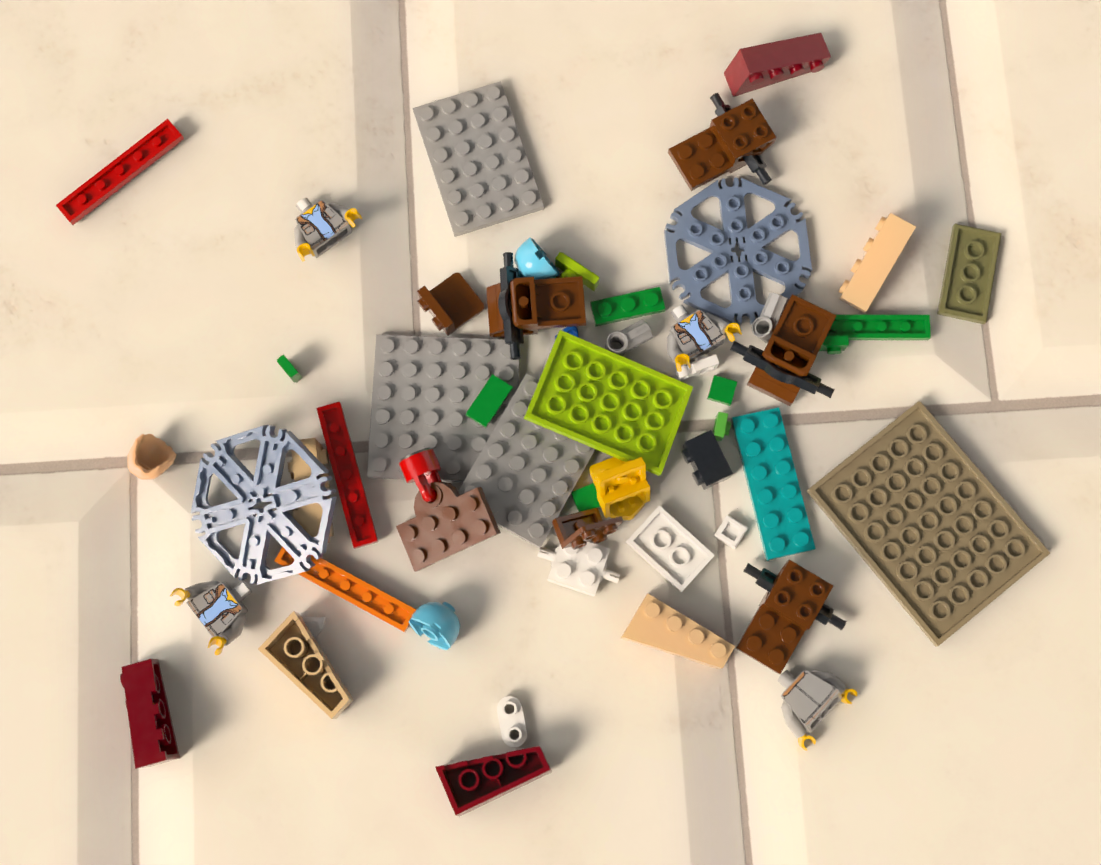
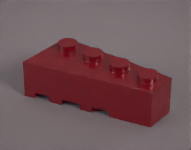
M816 33L741 48L724 71V76L732 96L735 97L810 72H819L825 67L824 65L831 58L822 33Z
M148 659L121 667L120 680L125 690V703L128 712L135 769L151 767L179 759L180 755L159 660Z
M540 746L435 767L453 811L459 817L552 773Z

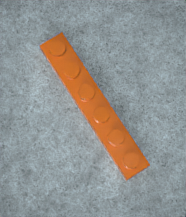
M282 546L274 561L282 566H288L293 564L294 558ZM311 555V560L315 563V566L309 568L311 570L298 573L300 576L405 633L410 625L409 620L416 611L411 606L322 558H314L313 555Z

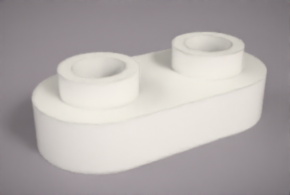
M513 696L504 697L497 705L502 739L510 747H519L527 739L522 704ZM507 704H512L514 706V712L512 714H507L505 712V706ZM511 730H518V739L514 740L510 737Z

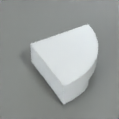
M302 617L312 635L317 637L325 626L326 617Z

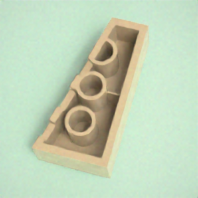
M892 213L886 218L882 216L875 228L878 230L874 239L870 237L863 248L866 252L862 260L857 259L850 270L854 273L850 281L845 279L838 292L842 295L839 300L865 313L916 226Z
M316 438L299 439L324 466L328 464L327 449H323V446ZM290 449L292 460L287 463L291 479L297 482L309 478L311 475L310 466L294 450ZM324 473L321 477L329 476V473ZM330 480L326 481V488H330ZM312 503L293 509L294 519L312 537L318 535L323 512L321 505ZM331 523L328 543H330V537L334 536L333 523Z
M648 593L621 636V639L717 669L724 667L735 648L731 643Z
M293 611L258 648L264 656L331 719H337L353 701L352 696L299 613Z

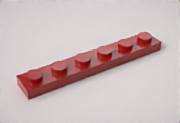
M166 119L56 204V207L74 225L184 140V137L169 119Z
M339 401L318 407L316 409L353 548L357 549L377 543L379 541L342 405Z

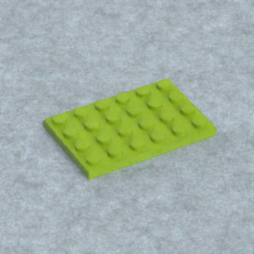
M559 330L523 419L625 462L642 457L646 464V471L660 476L693 386Z

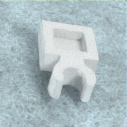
M704 354L695 358L691 368L688 365L681 367V372L677 371L675 373L678 380L682 381L691 376L695 377L717 369L719 361L716 354L710 357L708 354Z

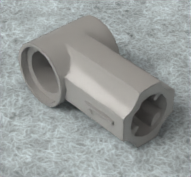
M769 293L760 317L755 319L752 324V332L755 336L768 343L789 301L788 298L776 293ZM770 326L768 332L763 334L764 329Z
M642 319L621 331L612 332L607 338L605 349L624 356L626 352L653 338L651 329L647 322ZM619 342L622 348L614 349L611 343Z

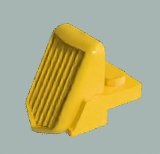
M612 457L590 466V475L596 487L597 499L605 518L622 516L623 520H632L644 507L645 503L650 501V485L646 480V464L642 457L627 462Z

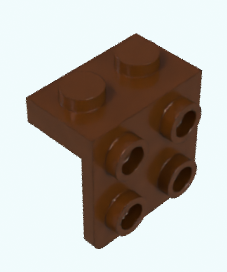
M460 273L452 274L430 291L426 286L417 291L419 296L418 304L425 313L427 311L430 312L433 316L431 319L433 324L439 331L443 329L447 336L484 310V304Z
M593 508L555 518L552 524L562 549L572 547L575 550L585 546L590 541H593L594 544L608 539L607 535L616 532L618 526L624 521L622 516L603 521L598 508Z

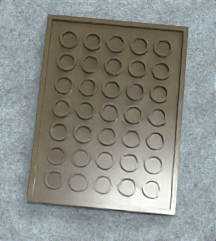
M920 400L807 490V493L935 647L942 644L1050 554L1047 548Z

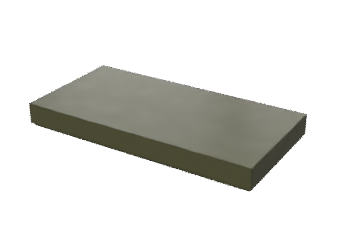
M956 223L952 226L937 311L938 315L980 324L987 322L1002 233Z

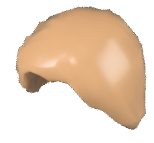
M141 434L136 438L127 455L128 468L138 478L152 480L162 475L173 464L177 454L163 440L156 438L153 434Z

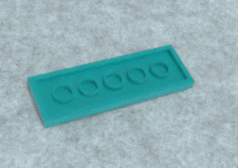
M779 407L732 417L731 422L766 561L815 550Z

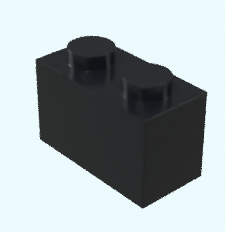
M712 430L684 443V450L681 451L682 456L687 464L691 463L695 471L692 472L693 478L698 486L702 485L704 490L729 479L733 475Z

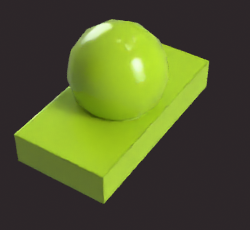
M559 252L556 256L555 266L564 271L559 278L582 276L583 285L595 291L599 285L598 275L563 252Z

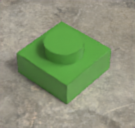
M718 412L715 418L713 434L719 442L722 441L724 435H729L731 422L727 421L728 413Z

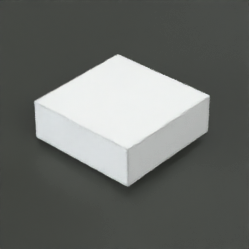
M726 515L714 537L735 549L748 527L731 516Z

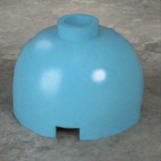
M531 237L522 243L515 253L514 261L519 270V278L534 277V280L556 278L560 274L552 261L550 262L546 256L547 254Z
M439 602L425 603L413 613L409 620L411 628L420 637L424 633L430 638L427 641L428 643L443 650H448L454 644L460 631V622L454 613L455 608L447 602L442 604Z

